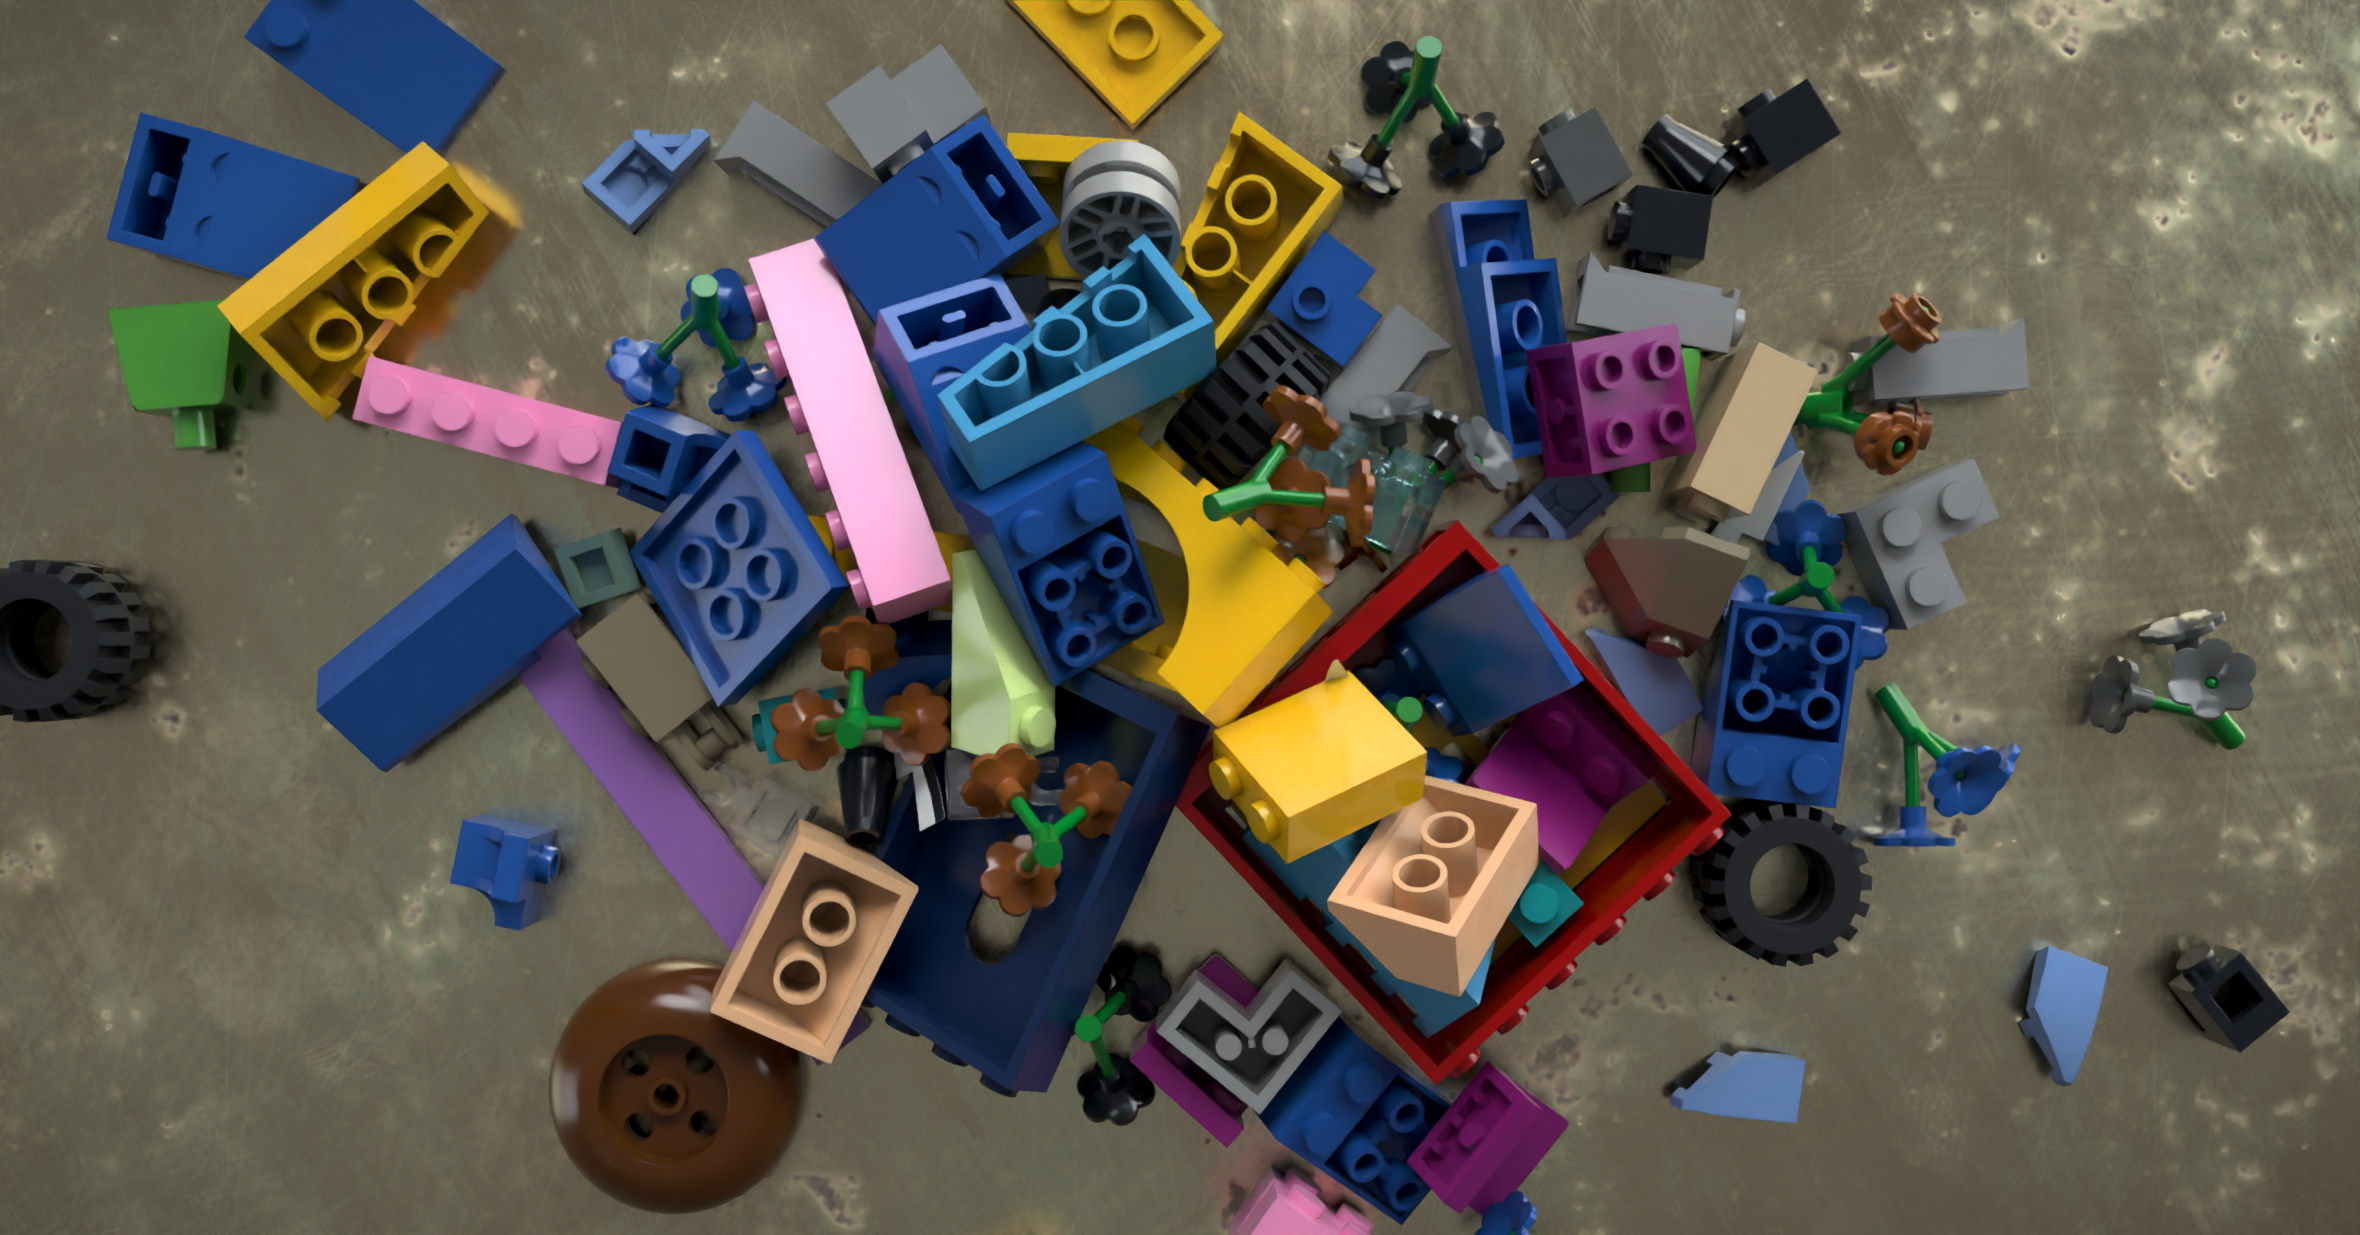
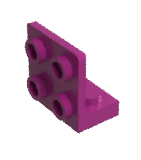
M1665 324L1588 340L1525 350L1546 478L1594 475L1683 455L1696 450V439L1679 330L1676 324Z
M1576 685L1519 712L1466 781V786L1537 803L1539 857L1556 873L1560 874L1572 865L1609 809L1648 782L1659 767V764Z
M1217 954L1212 955L1198 970L1245 1008L1259 992ZM1155 1018L1131 1045L1130 1062L1227 1148L1244 1130L1242 1114L1249 1106L1156 1032Z
M1487 1060L1406 1162L1444 1204L1459 1214L1469 1206L1483 1216L1487 1208L1493 1203L1503 1202L1510 1193L1520 1187L1566 1130L1568 1121L1560 1113Z

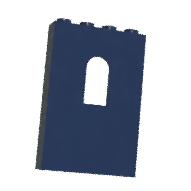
M1089 667L1055 687L1056 728L1054 750L1034 756L1038 760L1041 770L1039 776L1031 784L1032 792L1027 805L1041 823L1047 822L1054 825L1062 819L1065 814L1059 805V795L1066 788L1064 774L1069 767L1076 763H1083L1090 767L1097 761H1107L1117 769L1119 780L1129 784L1132 790L1111 836L1103 833L1097 838H1088L1081 834L1077 826H1075L1060 838L1063 857L1060 861L1061 873L1054 882L1057 891L1056 898L1046 909L1038 910L1032 908L1020 937L1007 958L995 964H986L979 960L970 947L969 926L983 895L979 881L987 869L985 864L987 850L995 842H1006L1011 831L1019 836L1030 835L1031 833L1016 813H1009L1004 810L995 817L986 818L979 814L976 807H970L962 800L960 789L970 779L969 767L979 755L952 748L951 740L944 752L931 754L930 757L941 791L945 818L922 831L919 829L913 772H911L884 829L883 840L877 845L873 854L916 884L919 890L861 1006L869 1008L877 1006L888 1013L885 1022L889 1026L910 1036L920 1037L923 1035L934 1042L931 1051L936 1056L962 1067H967L969 1064L982 1073L979 1080L982 1085L998 1094L1012 1098L1016 1097L1019 1091L1047 1092L1075 1030L1076 1022L1081 1017L1211 727ZM952 680L944 696L950 703V706ZM950 718V720H949V722L947 723L946 726L948 727V729H949V731H950V734H951V718Z

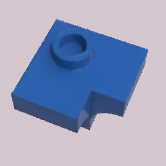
M1323 231L1266 307L1263 320L1267 323L1277 321L1312 356L1314 354L1319 355L1342 370L1383 316L1358 297V294L1375 273L1376 269L1326 231Z
M653 404L627 411L607 470L608 473L620 477L616 494L664 513L728 440L731 434L665 407L660 408Z
M868 607L865 618L872 624H877L872 607ZM931 610L888 624L896 632L895 646L899 650V660L894 667L878 670L874 676L864 682V704L869 716H883V707L887 699L893 695H902L906 686L911 683L918 682L928 685L933 696H935V687L941 681L952 677V620L932 621Z
M485 814L464 819L462 821L450 884L473 888L481 892L492 905L495 916L494 926L520 931L538 922L546 884L551 885L554 882L560 865L561 850L559 847L554 846L557 829Z

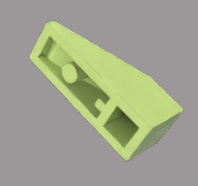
M976 549L952 554L951 747L979 756L986 753L995 754L998 749L1009 743L1019 744L1026 755L1032 756L1054 750L1056 728L1055 686L1049 682Z

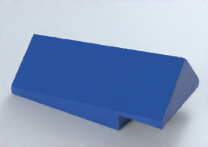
M1527 199L1458 201L1440 204L1429 214L1473 417L1481 416L1485 418L1493 431H1498L1507 438L1513 450L1511 459L1542 454L1525 350L1567 343L1556 258H1534Z
M511 513L318 669L316 711L381 771L388 772L540 660L541 657L536 650L579 619L582 614L518 517Z

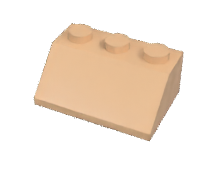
M1425 775L1423 799L1381 820L1328 898V910L1396 978L1461 997L1540 863L1537 803Z
M799 818L715 985L710 1012L831 1065L919 890L918 886L861 846L849 844L844 838Z

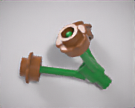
M1916 292L1908 299L1899 293H1894L1890 296L1892 304L1879 315V321L1887 334L1842 373L1822 384L1821 391L1809 392L1793 424H1806L1809 430H1837L1855 437L1854 449L1858 458L1865 463L1867 468L1871 470L1877 469V473L1883 476L1899 472L1903 466H1906L1913 460L1917 450H1924L1927 447L1932 432L1933 415L1930 412L1923 411V403L1919 398L1911 399L1909 402L1892 400L1887 407L1886 413L1876 412L1871 415L1858 413L1854 410L1853 399L1848 386L1896 344L1904 350L1915 354L1925 344H1936L1939 341L1940 336L1936 326L1942 322V318L1937 309L1924 296Z

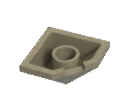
M1606 527L1588 547L1585 561L1627 636L1646 643V648L1657 655L1668 658H1680L1683 656L1688 658L1710 639L1748 562L1751 549L1690 527H1664L1662 537L1653 536L1645 539L1633 538L1635 532L1630 527Z

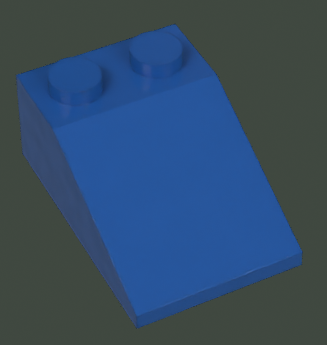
M270 0L244 36L245 39L406 154L422 141L436 153L440 154L503 68L414 0Z
M1509 563L1441 590L1383 629L1391 641L1388 645V652L1393 662L1404 675L1415 678L1426 695V698L1423 699V705L1428 716L1442 731L1448 730L1452 737L1480 731L1562 693L1584 680Z

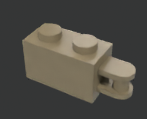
M636 593L576 640V643L586 654L581 659V663L587 673L602 688L607 689L611 686L626 704L621 709L622 716L629 726L643 739L651 736L657 743L670 740L675 736L693 760L705 771H709L716 765L714 758L730 746L736 749L743 744L738 731L716 705L715 700L652 594ZM703 714L712 727L698 738L689 727V724Z

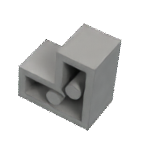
M942 44L936 46L892 79H889L880 65L826 103L845 134L882 184L891 179L930 147L983 114L991 122L987 107Z
M1974 458L1946 463L1834 513L1841 516L1846 523L1847 534L1843 542L1872 606L1882 607L1888 612L1892 621L1889 629L1909 630L1967 604L1941 544L2000 518Z
M1286 958L1246 1008L1195 969L1157 1016L1156 1032L1260 1115L1340 1015L1342 1009L1331 994Z

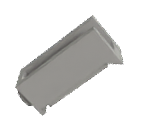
M755 100L752 101L714 159V162L726 174L742 171L749 179L824 228H828L883 185Z
M1589 252L1578 263L1565 329L1567 332L1598 338L1674 323L1679 330L1681 349H1701V359L1713 361L1728 354L1730 347L1738 345L1744 329L1745 310L1738 309L1741 290L1734 289L1721 296L1723 288L1611 265L1603 269L1592 252Z
M1396 303L1319 401L1326 408L1327 416L1339 424L1342 430L1341 436L1336 442H1333L1328 451H1318L1306 443H1302L1301 446L1326 467L1331 469L1336 462H1339L1347 469L1356 460L1348 453L1352 451L1355 455H1359L1380 429V426H1369L1366 422L1352 421L1349 409L1359 405V400L1368 396H1386L1394 392H1409L1432 363L1429 358L1446 355L1454 347L1400 304Z
M2024 316L1993 328L1938 331L1939 341L1936 344H1925L1915 354L1904 350L1896 344L1848 386L1849 391H1854L1855 406L1889 404L1892 400L1909 402L1911 399L1914 400V398H1919L1921 401L2001 396L2009 394V391L2029 389ZM1870 335L1850 343L1851 353H1848L1845 357L1844 370L1883 336L1877 338V335Z

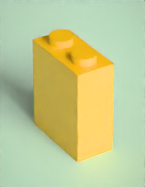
M1349 670L1346 671L1349 676L1323 681L1213 731V762L1209 764V773L1215 789L1225 800L1232 799L1246 815L1247 822L1254 836L1263 844L1269 843L1286 864L1423 799L1427 751Z

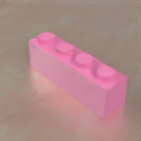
M368 356L352 419L618 488L620 477L608 473L607 470L619 437L622 422Z

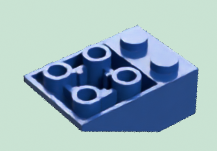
M140 112L106 239L148 254L250 280L355 196L360 179L208 130Z
M983 114L930 147L817 235L814 241L876 327L878 311L880 309L999 272L1003 275L1046 247L1060 222Z
M1000 272L878 311L873 358L957 513H961L954 494L975 482L949 445L937 395L1004 342L1015 345L1031 332L1026 317Z
M1080 441L983 491H980L977 485L973 483L954 494L979 557L1053 686L1056 687L1165 623L1105 452L1084 441Z
M1730 600L1702 701L1703 711L1699 713L1691 763V771L1713 794L1836 809L1863 615Z
M1340 1013L1262 1113L1259 1115L1256 1111L1254 1112L1278 1142L1402 1225L1431 1190L1406 1161L1453 1103L1367 1032Z

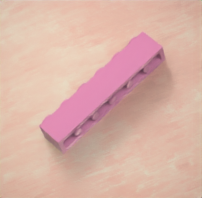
M814 239L750 258L749 263L755 283L745 286L744 289L756 323L769 320L775 339L765 341L764 345L775 377L779 379L789 376L795 395L784 398L795 433L800 435L809 432L815 452L806 454L804 457L816 492L819 493L829 489L836 510L825 513L836 548L840 551L850 547L856 562L857 569L846 572L858 609L862 610L872 607L877 624L888 625L952 603L951 578L836 270Z

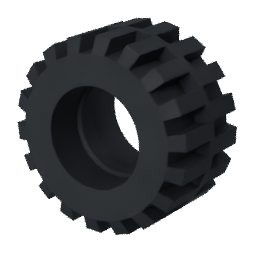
M1277 321L1268 323L1254 331L1188 398L1168 422L1163 439L1192 468L1219 491L1235 486L1273 448L1271 439L1279 427L1277 422L1265 412L1263 403L1271 395L1275 387L1279 385L1286 386L1298 395H1309L1319 400L1328 390L1332 375Z
M19 560L9 562V568H0V716L13 715L14 721L27 723L81 719V717L95 716L107 711L106 705L119 704L129 695L123 685L139 683L144 671L136 667L138 659H149L151 645L141 644V633L150 631L148 618H137L135 610L143 605L136 593H121L126 584L124 580L116 574H103V567L91 563H77V561ZM51 606L57 608L65 617L72 637L69 657L62 669L55 675L42 665L34 646V634L37 623Z
M1760 800V803L1757 804L1745 801L1735 805L1737 813L1730 816L1720 825L1724 829L1721 838L1704 852L1702 859L1693 858L1691 872L1699 875V883L1691 885L1694 899L1703 903L1704 908L1699 912L1705 922L1713 926L1717 930L1716 934L1727 943L1757 960L1761 958L1772 965L1786 967L1787 961H1791L1798 966L1814 964L1812 955L1814 953L1828 958L1839 950L1834 940L1842 937L1851 941L1858 932L1855 927L1850 925L1854 915L1858 914L1866 918L1870 904L1860 900L1861 890H1872V876L1860 872L1859 866L1869 861L1864 849L1851 844L1856 836L1847 826L1835 823L1836 817L1808 805ZM1793 844L1801 851L1807 863L1808 883L1806 890L1799 902L1790 910L1779 915L1764 916L1755 907L1751 896L1750 881L1753 870L1761 857L1771 849L1780 845Z

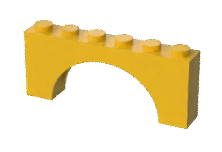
M1130 416L1082 441L1106 453L1120 495L1145 504L1159 512L1170 523L1179 540L1188 571V607L1177 643L1157 673L1218 728L1232 723L1333 613V610L1318 594L1326 584L1298 558L1295 557L1286 566L1271 552L1278 545L1277 541L1250 517L1241 526L1231 517L1216 522L1210 521L1203 510V498L1219 490L1205 478H1202L1194 486L1181 474L1188 465L1160 439L1150 448L1138 437L1144 427L1133 416Z

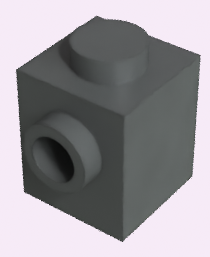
M1596 107L1578 117L1572 108L1554 116L1538 128L1542 137L1536 141L1529 151L1533 160L1528 163V167L1533 181L1544 196L1553 195L1565 218L1616 190L1633 175Z

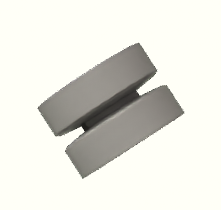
M1132 141L1100 143L1088 148L1073 160L1066 171L1063 181L1060 246L1066 261L1078 274L1088 278L1102 266L1111 270L1128 256L1127 246L1144 233L1169 265H1173L1181 244V184L1178 173L1172 163L1157 150Z

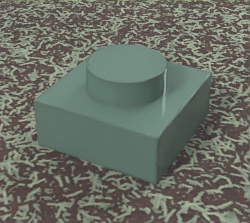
M621 528L554 549L570 597L578 609L642 588Z

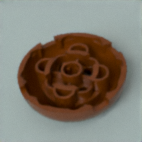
M673 957L645 962L626 969L598 987L581 1003L571 1016L557 1043L549 1076V1101L554 1127L560 1143L578 1171L591 1184L614 1200L630 1207L660 1214H688L726 1204L752 1189L773 1170L787 1151L799 1127L806 1098L807 1077L803 1052L710 1012L713 990L725 967L723 964L697 958ZM701 1046L714 1058V1065L711 1070L703 1072L697 1063L688 1059L689 1052L693 1047ZM639 1049L647 1054L650 1066L645 1074L635 1075L631 1073L633 1065L626 1056L629 1050ZM662 1084H670L678 1090V1102L672 1100L671 1094L664 1093ZM701 1110L712 1113L717 1121L715 1133L711 1134L704 1129L695 1131L691 1124L693 1114ZM632 1114H644L652 1121L653 1130L648 1138L641 1137L632 1130L629 1123V1117Z

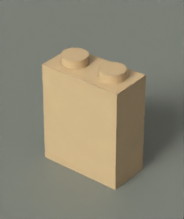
M1760 342L1725 357L1693 424L1696 450L1691 453L1678 455L1660 493L1677 501L1673 510L1681 516L1703 525H1709L1711 519L1724 523L1729 518L1750 515L1819 370Z

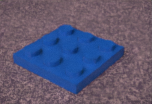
M735 430L629 551L632 560L718 707L737 704L850 587L755 431Z

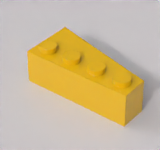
M1240 111L1230 130V138L1219 162H1216L1207 182V191L1193 223H1189L1180 244L1181 250L1173 266V270L1214 321L1217 368L1241 343L1323 231H1327L1344 208L1343 186ZM1207 378L1179 391L1173 396L1185 403Z
M422 141L217 305V307L236 331L328 423L341 406L337 399L355 376L360 379L363 377L368 356L376 358L373 354L395 324L402 327L416 309L412 302L431 277L438 279L489 214V211L454 168Z

